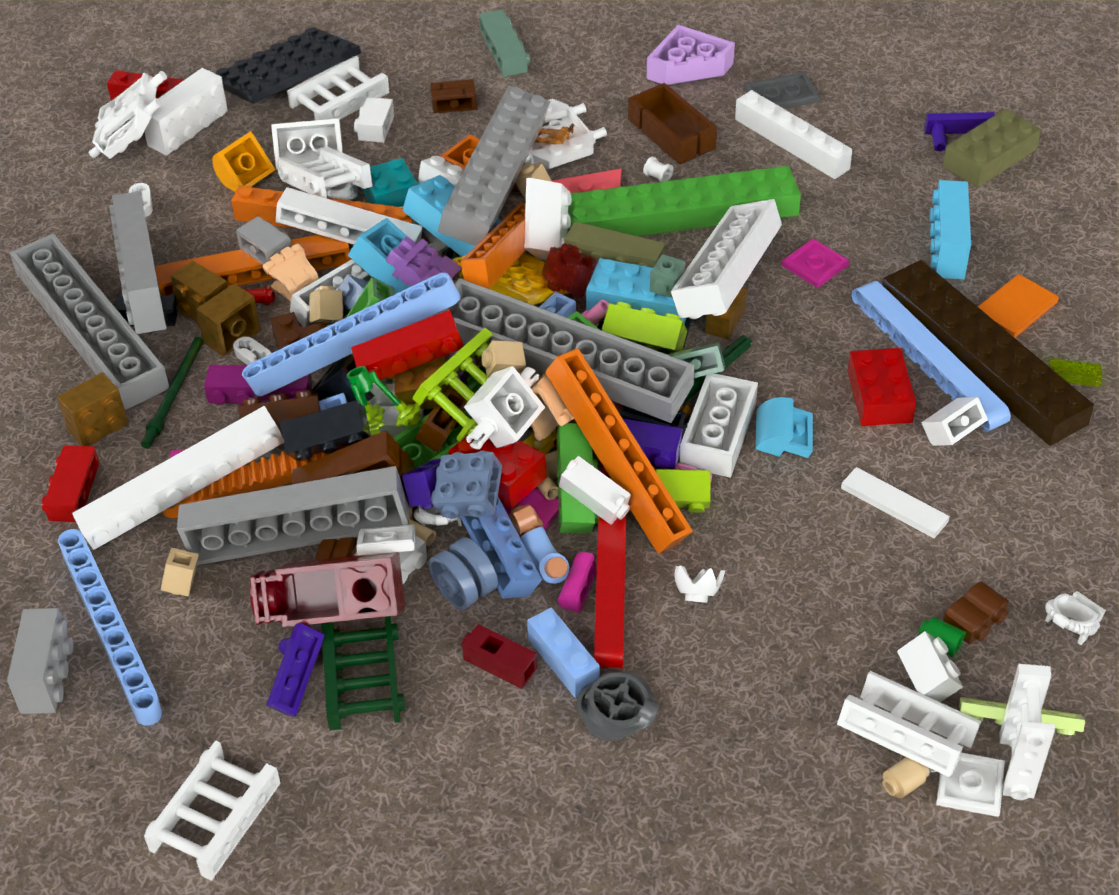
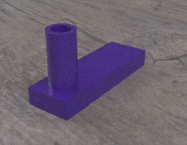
M994 112L927 114L924 132L925 134H932L935 151H945L948 145L946 134L968 133L995 116Z
M299 623L295 624L291 637L280 641L279 651L284 657L266 706L287 716H296L323 642L324 634Z

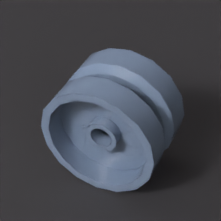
M467 537L460 538L450 545L448 551H440L431 557L428 562L429 571L438 590L458 610H466L477 602L478 596L485 597L496 590L498 586L497 575L489 558L473 540Z

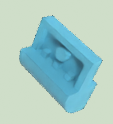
M778 397L765 401L756 411L755 449L780 457L783 451L809 458L813 452V413L793 407L794 399Z

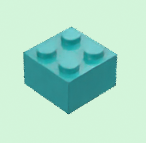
M403 158L370 166L372 187L362 188V191L371 204L402 207L404 206L408 189L418 183Z

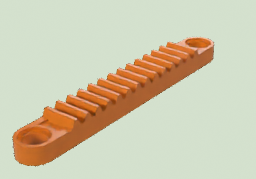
M349 445L338 447V450L343 449ZM281 451L280 456L271 454L270 459L261 457L260 462L252 460L250 465H244L178 502L174 507L162 511V514L169 518H177L179 505L265 490L291 483L293 469L331 453L324 454L321 452L312 455L313 457L309 460L297 461L287 455L285 451Z

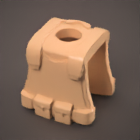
M298 243L291 248L287 246L282 249L280 254L277 252L270 257V261L263 265L267 275L276 279L271 287L276 293L283 295L290 302L294 293L319 279L317 272L308 262L304 249Z
M544 373L531 387V390L545 406L544 410L531 424L535 432L533 436L538 441L548 437L558 425L562 427L574 419L550 379Z

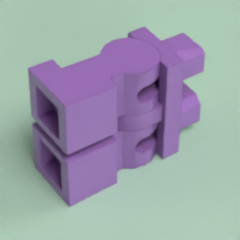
M408 236L402 240L398 248L395 247L385 260L395 268L392 276L397 280L400 278L407 286H414L439 273H448L452 281H454L462 267L446 255L443 258L439 256L433 247L427 246L428 242L423 238L416 243Z

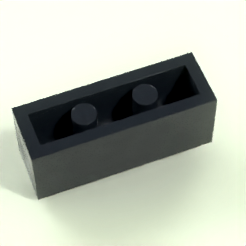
M357 400L280 423L286 454L297 461L309 460L313 457L312 455L321 452L324 454L333 453L338 450V447L350 446L371 437L365 407Z

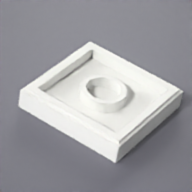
M415 525L360 529L357 540V556L415 551Z
M961 753L951 777L940 773L936 805L999 817L1005 760Z

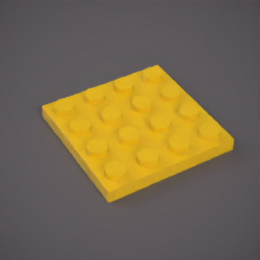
M524 252L505 274L490 287V290L531 305H536L546 301L555 292L564 295L580 289L582 280ZM466 255L451 260L462 267L461 260ZM462 269L457 275L460 278H463Z

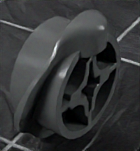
M632 672L609 673L600 677L580 691L576 703L578 713L585 722L588 731L594 737L605 741L626 738L639 730L649 727L656 720L659 712L658 701L646 680Z

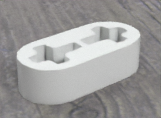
M145 183L134 184L129 188V193L137 191L142 193L145 217H147L153 210L150 188Z
M241 337L233 344L235 356L247 365L257 361V358L261 359L271 354L267 348L251 337Z

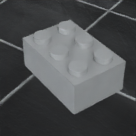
M58 608L23 609L7 678L20 714L56 713L58 702L63 701L64 689L61 684L62 679L68 677L69 668L66 660L67 655H71L73 652V640L71 637H68L66 620H62Z

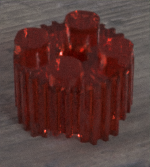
M564 243L561 248L550 247L542 270L543 279L548 282L547 288L555 292H559L562 289L574 296H583L596 268V258L591 255L589 258L584 256V254L579 252L580 248L571 244Z

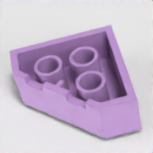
M677 25L647 57V79L660 84L670 85L723 76L734 64L735 43Z

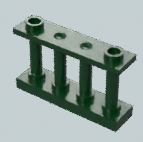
M385 616L386 627L349 632L335 630L333 622L321 623L322 634L325 635L322 645L326 716L329 731L340 730L341 719L351 714L393 710L395 723L401 722L400 712L405 711L404 693L398 694L394 641L399 640L398 625L391 622V616ZM387 639V650L351 655H342V653H337L336 647H342V644ZM389 662L390 674L343 679V676L338 677V671L343 670V667ZM391 685L392 698L345 703L344 700L340 701L339 694H345V691Z

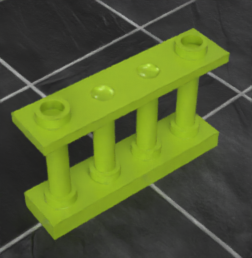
M486 327L425 380L412 398L419 405L427 399L430 401L434 400L463 427L456 438L459 442L469 435L478 424L473 418L470 419L441 392L442 389L440 387L443 384L446 386L450 385L465 400L469 401L475 393L457 377V372L460 369L463 372L467 371L481 385L487 381L489 377L473 363L474 359H472L476 355L480 358L483 351L489 346L487 343L493 334Z

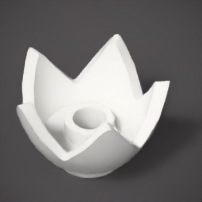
M680 565L675 568V582L679 592L685 593V601L708 603V596H714L720 588L725 570H721L716 579L711 568L707 570L702 569L691 580L685 567Z

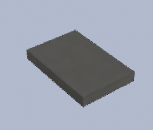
M805 72L744 84L746 93L752 90L783 109L820 102L821 98Z

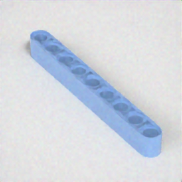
M439 273L252 362L244 368L242 375L257 396L266 395L352 354L351 347L419 322L453 306L459 301L461 294L448 273Z
M872 281L852 291L853 302L855 304L858 303L861 306L860 309L869 318H873L876 321L874 323L884 333L887 332L890 335L889 338L899 348L902 347L905 350L904 353L914 363H918L921 366L919 368L930 378H934L937 381L935 383L946 394L949 393L952 396V400L964 397L979 398L988 419L981 424L985 429L983 430L984 432L993 430L1010 421V411L1005 403L878 281Z
M76 529L66 530L59 536L58 543L69 572L136 720L142 725H153L162 717L161 705L154 686L83 534Z

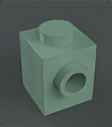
M662 254L650 272V292L673 298L671 290L685 272V261Z

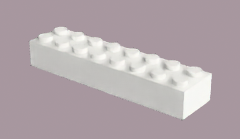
M775 199L731 206L671 290L680 318L689 317L690 319H696L707 314L718 316L728 310L782 226Z

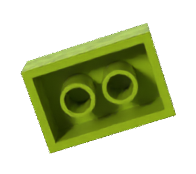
M617 302L616 305L609 303L602 331L663 354L682 351L687 334V329L679 316L666 313L665 316L655 314L656 311L644 307L641 310L631 309V305L624 302Z

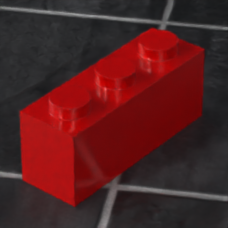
M63 446L61 455L56 458L54 475H51L49 478L47 495H44L42 498V510L46 512L48 521L76 522L72 513L86 506L100 464L94 446Z

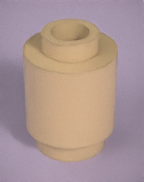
M905 757L883 773V786L891 796L896 795L898 798H903L925 783L926 777L929 776V768Z

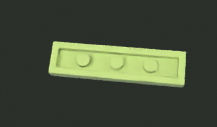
M960 697V712L980 721H983V717L995 719V723L1002 725L1007 704ZM1046 709L1041 710L1042 723L1055 724L1056 732L1065 735H1075V731L1084 732L1085 719L1082 715Z

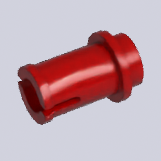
M265 286L264 289H244L254 296L255 303L269 305L275 301V291L273 288H269V286Z

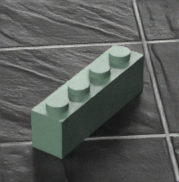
M503 9L479 14L480 32L502 76L506 77L527 72L530 57L528 52L524 51L522 40H518L517 31L515 28H512L510 17H506Z
M720 342L667 354L693 364L694 378L722 372L726 367Z

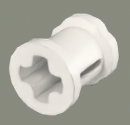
M652 156L644 165L643 173L648 177L653 176L659 179L660 182L668 181L672 177L674 168L670 164L665 165L658 162Z

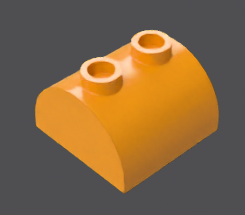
M251 131L216 153L212 159L213 168L219 180L225 187L236 192L238 186L252 187L276 170Z

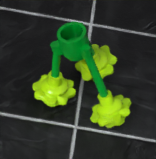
M359 366L347 374L356 400L365 407L371 436L380 433V428L384 426L382 420L384 419L383 414L385 412V409L380 407L379 404L371 406V403L365 397V393L373 388V382L395 404V409L399 412L398 418L395 420L397 427L402 425L411 427L418 423L421 418V405L418 403L406 405L402 400L399 401L377 377L374 370L368 372L365 366Z

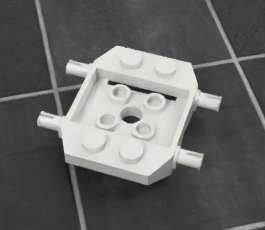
M160 71L154 77L148 73H143L138 81L117 98L100 108L93 138L95 147L89 150V155L92 158H96L103 153L111 159L118 152L122 153L125 151L128 144L132 141H137L141 138L153 112L162 106L161 101L155 98L159 84L167 79L163 71Z
M550 99L549 101L551 102L544 124L550 123L541 128L525 163L530 162L532 164L543 163L545 169H551L592 155L596 139L607 136L604 127L590 131L577 115L586 112V107L583 103L569 107L567 104Z

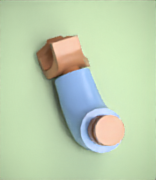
M529 504L525 506L520 505L512 509L509 518L537 568L542 581L552 584L562 582L569 573L568 561L555 550L544 528L540 527L544 524L534 508Z

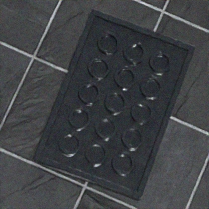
M316 27L306 29L305 33L291 36L283 43L273 44L270 46V49L256 52L246 60H238L231 67L218 69L215 74L221 76L225 91L255 104L361 54L360 46Z

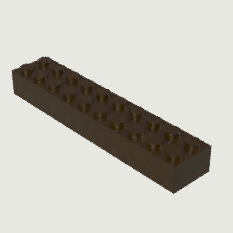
M919 260L883 278L882 286L1004 402L1014 416L1046 444L1051 446L1089 425L1094 407L1091 401L924 261Z

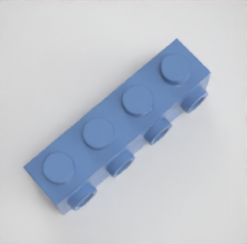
M498 496L494 515H484L482 517L460 516L471 539L484 551L492 563L498 579L497 589L501 597L506 599L530 596L542 581V578Z

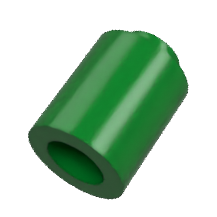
M934 616L930 621L924 620L918 635H921L923 632H927L934 638H941L948 648L946 654L953 658L962 646L966 631Z

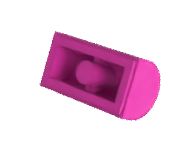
M581 552L575 556L558 598V603L563 609L579 613L582 611L597 573L593 553Z

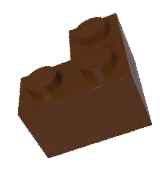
M294 312L270 318L273 337L278 350L327 327L324 321L300 328Z

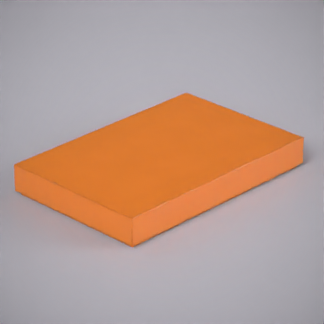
M1018 274L980 304L978 308L1015 338L1057 304L1059 296Z

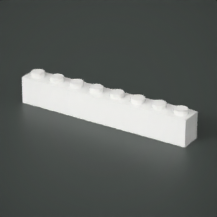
M263 406L72 514L83 536L92 549L95 550L283 444V437L269 412Z

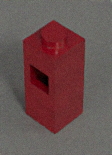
M479 624L471 633L468 632L462 640L461 647L465 661L520 689L526 685L538 669L536 652Z

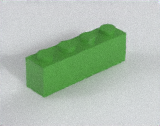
M567 423L562 427L559 425L556 434L559 533H592L594 525L598 524L599 516L560 488L559 484L562 473L577 456L596 469L597 458H593V449L577 423Z

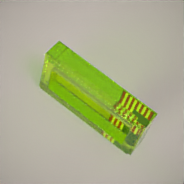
M1050 358L1049 367L1068 383L1101 387V364Z

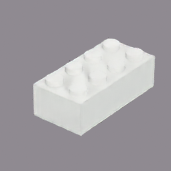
M201 68L158 98L162 106L153 112L144 131L147 146L167 156L173 150H177L184 142L192 139L202 129L207 128L217 118L222 117L228 110L221 76Z
M715 373L706 375L680 444L679 463L696 467L698 470H711L712 474L731 478L756 407L758 382Z

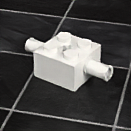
M513 366L497 371L487 379L468 401L464 408L478 424L466 438L468 443L475 439L470 444L471 447L480 449L488 438L496 448L517 442L544 410L545 406L531 390L532 385L539 379L538 373L531 378L536 372L534 369L526 367L521 375Z

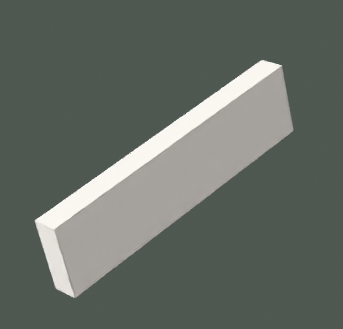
M857 467L842 482L841 489L932 538H935L949 521L950 516Z

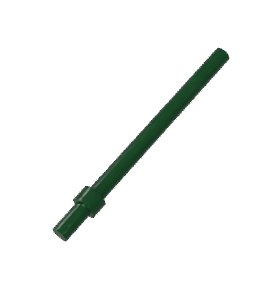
M194 338L154 418L149 420L146 426L147 432L141 441L143 448L149 449L156 435H160L164 427L163 421L203 344L202 338Z

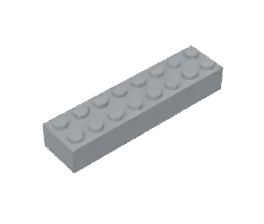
M141 192L112 195L113 205H109L128 323L129 325H134L136 334L166 329Z
M394 466L181 504L178 511L177 530L186 550L199 554L197 565L320 544L323 539L358 537L359 530L364 528L409 525V504L397 467Z

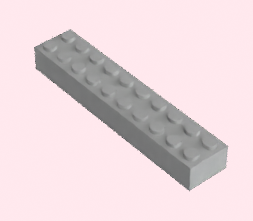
M508 85L443 209L437 232L476 246L492 231L544 124L551 101L544 99L542 96L525 92L518 87Z
M54 233L10 252L18 277L96 375L103 372L119 389L124 410L169 389L164 366Z
M460 278L455 283L456 288L461 294L459 301L453 306L434 314L437 315L451 310L464 345L485 327L493 334L487 343L488 345L492 340L522 342L526 362L525 368L530 367L541 374L545 373L558 356L578 348L610 400L672 423L694 385V365Z

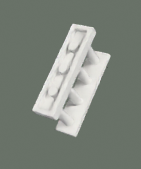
M354 56L287 90L289 106L293 109L300 104L305 105L314 112L315 121L327 119L340 120L359 110L361 106H364L367 97L381 98L388 94V76L381 73L371 79L360 71L358 56ZM355 77L362 84L354 88L345 80ZM338 86L345 93L337 97L328 89ZM321 95L329 102L320 106L311 98Z
M327 146L319 148V159L295 164L284 158L278 159V174L282 181L312 195L327 199L326 188L348 182L363 189L372 187L370 165Z
M1018 664L1000 729V744H1009L1012 747V758L1002 789V795L1011 796L1016 800L1034 798L1055 732V724L1042 723L1041 710L1051 679V666Z
M870 671L860 697L863 700L849 694L844 701L837 723L839 726L951 777L963 749L958 744L960 743L971 748L981 721ZM874 705H877V706H879V707H882V708H884V709L890 711V713H889V712H886V711H884V710H882V709H880V708H878V707H876V706H874ZM902 717H903V718H906V719H908V720H910V721H912V722H914V723H916V724H919V725L917 726V725H915V724H912V723H910V722H908V721L902 719ZM930 730L947 737V739L930 732Z
M216 740L209 750L203 752L198 765L156 821H152L149 824L144 835L148 849L152 853H155L160 845L165 843L197 858V865L201 876L211 881L280 785L277 768L267 763L260 773L253 774L224 761L225 757L221 743ZM215 771H219L250 787L243 797L237 798L206 783ZM200 794L233 809V811L226 820L219 822L189 808L197 795ZM182 818L214 833L215 836L208 845L202 847L171 832V830Z

